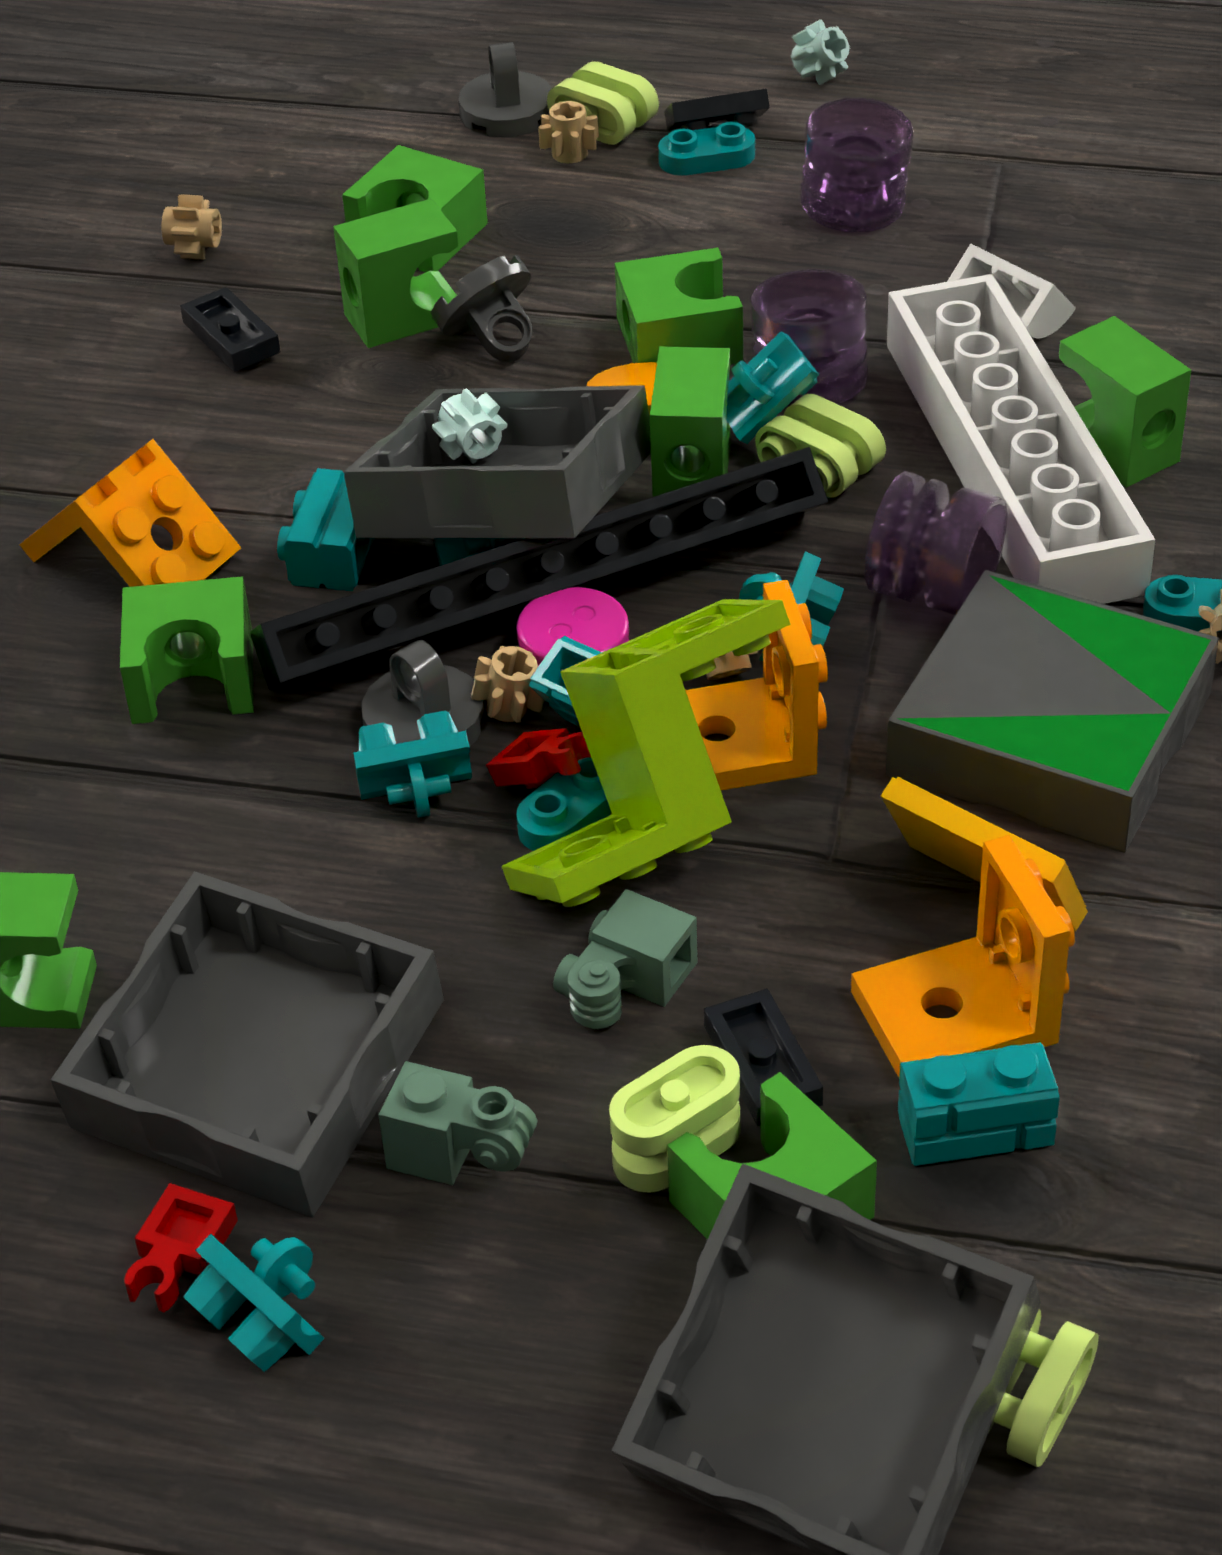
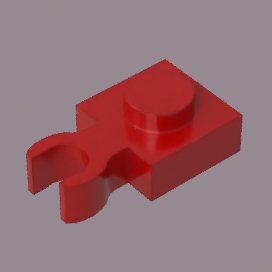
M567 728L530 731L522 733L488 762L486 767L496 786L524 784L525 788L532 789L541 786L557 772L565 776L579 773L582 769L578 761L584 758H591L582 732L569 734Z
M169 1183L134 1238L138 1255L143 1258L133 1263L125 1275L124 1281L129 1301L135 1303L140 1291L145 1286L159 1283L160 1285L154 1293L158 1311L165 1312L169 1310L179 1295L178 1280L183 1272L186 1271L199 1276L209 1265L195 1250L210 1234L223 1245L238 1222L234 1203Z

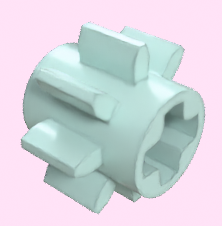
M818 20L805 27L801 32L793 35L792 38L797 45L792 50L791 59L795 69L801 74L802 78L815 76L817 83L822 85L835 78L837 74L848 69V65L844 60L849 54L850 47L845 34L838 26L825 29L824 22Z
M463 389L462 394L454 395L443 401L438 413V422L432 424V429L442 439L439 446L451 459L454 460L463 453L472 464L476 463L477 459L489 456L498 449L502 437L501 431L507 428V423L497 414L500 406L489 394L484 393L476 399L468 389Z

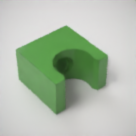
M400 145L395 147L342 194L345 222L432 198L457 230L459 247L450 253L436 254L426 259L418 267L419 271L423 272L438 271L488 224L483 169Z
M432 198L333 226L344 315L367 348L438 328L431 315L435 303L443 296L449 304L457 295L439 271H428L414 277L413 275L426 259L436 254L450 253L459 245L457 230Z
M719 248L614 263L617 320L633 363L657 362L659 346L730 348V365L737 364L740 360L743 361V306L739 296L723 297V262Z
M1115 316L1061 340L1059 347L1060 360L1065 366L1074 369L1084 379L1092 395L1091 399L1074 408L1120 483L1127 488L1180 462L1191 369Z
M659 346L650 409L653 497L728 473L731 445V426L727 423L730 348Z
M243 576L123 587L120 671L132 724L154 722L158 715L156 708L158 694L170 683L190 676H208L220 680L224 684L227 705L232 715L254 713L253 642L249 633L252 631Z
M0 872V1027L81 1028L97 965L93 950L84 947L63 948L78 893L74 874Z
M781 1072L761 1084V1143L765 1152L771 1156L759 1162L743 1164L841 1201L866 1219L871 1220L874 1218L877 1160ZM686 1132L667 1145L669 1202L708 1239L742 1163L721 1159L707 1149L700 1137Z

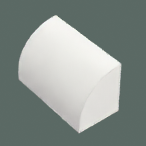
M973 244L969 245L947 281L993 274L1030 336L1037 339L1045 338L1056 332L1076 309L1054 284Z

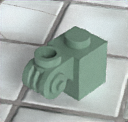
M625 889L609 911L603 910L595 918L589 932V945L579 957L568 954L560 962L554 976V991L565 995L570 1000V1013L574 1020L582 1026L592 1029L606 1028L620 1019L622 1015L621 989L665 1007L698 963L697 917Z
M405 1061L378 1114L386 1169L449 1185L454 1184L470 1149H472L471 1152L474 1158L489 1169L506 1172L517 1168L538 1122L535 1113L527 1105L514 1099L512 1094L505 1088L489 1086L476 1089L473 1088L472 1077Z

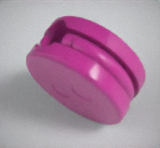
M569 587L533 599L525 606L517 621V640L520 648L532 652L539 666L557 639L563 636L600 652H605L629 641V621L623 606L610 595L590 588Z

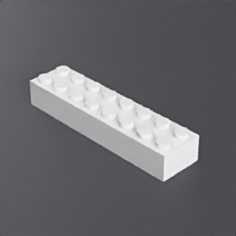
M993 274L889 292L887 347L1013 577L1101 604L1145 596V590L1147 586H1150L1155 538Z

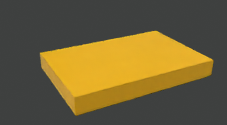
M892 777L881 794V798L910 847L980 882L983 842L1010 835L1024 859L1030 858L1036 863L1043 880L1044 890L1055 907L1062 906L1067 911L1074 931H1077L1088 911L1064 859L900 777H897V779Z

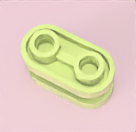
M596 61L584 65L571 78L563 80L552 88L547 96L548 109L554 104L563 101H575L584 105L586 117H598L599 138L596 140L610 145L617 144L625 139L636 127L642 126L653 118L659 109L657 93L649 81L642 76Z
M815 394L803 395L785 410L784 416L773 418L759 429L755 437L757 455L761 462L810 447L827 497L840 495L857 480L858 475L867 473L881 462L886 454V444L883 435L872 421Z
M710 1045L689 1047L616 1092L609 1107L610 1129L613 1137L612 1162L614 1173L623 1185L639 1192H656L668 1188L667 1145L686 1132L700 1137L707 1149L717 1156L734 1145L740 1134V1104L738 1101L740 1096V1069L737 1061L730 1053Z
M1038 1310L990 1427L991 1430L995 1422L1011 1429L1007 1442V1454L1036 1467H1040L1046 1460L1084 1387L1096 1355L1099 1340L1098 1333L1069 1321L1063 1324L1054 1341L1039 1335L1041 1310ZM1028 1363L1039 1369L1024 1398L1019 1399L1010 1395L1025 1364Z

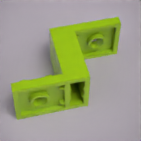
M722 599L560 671L612 815L502 865L501 867L510 890L536 896L538 900L547 899L559 902L565 907L580 905L594 899L601 893L599 885L618 876L622 880L642 876L657 867L656 858L673 850L677 853H684L703 847L712 841L711 832L732 822L682 681L691 680L713 671L716 668L714 659L733 651L734 656H741L768 646L771 643L769 634L791 625L782 600Z

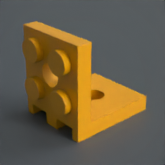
M154 439L150 440L19 544L30 559L35 562L81 527L129 587L205 580L241 549V546ZM153 524L164 527L170 533L173 540L172 551L164 550L154 542L151 535Z
M788 580L763 584V600H782L791 624L769 634L771 643L763 648V677L685 690L721 790L817 774L818 730L826 729L827 727L826 707L823 696L819 691V683L827 682L828 680L827 660L822 645H812V625L808 607L805 603H796ZM710 734H724L730 738L723 741H711L704 737Z
M1010 835L983 842L976 937L851 973V993L898 1078L900 1076L901 1062L929 1059L941 1055L949 1056L991 1050L1009 1045L1041 1042L1044 1047L1057 1044L1059 1042L1063 996L1069 992L1070 988L1066 969L1069 947H1072L1075 942L1073 924L1067 911L1062 906L1055 907L1044 890L1043 880L1036 863L1030 858L1024 859ZM943 1005L953 1008L958 1014L950 1018H936L926 1013L925 1010L932 1006Z

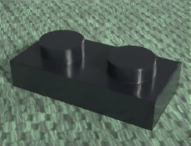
M767 89L674 102L666 108L664 115L667 131L674 129L710 128V124L727 121L737 122L744 127L757 124V117L762 116L770 108Z
M227 287L180 305L183 323L234 372L255 366L260 361L281 353L278 335Z
M768 988L704 1008V1027L714 1046L730 1053L739 1065L740 1095L757 1126H761V1084L779 1072L818 1107L823 1105V1086Z

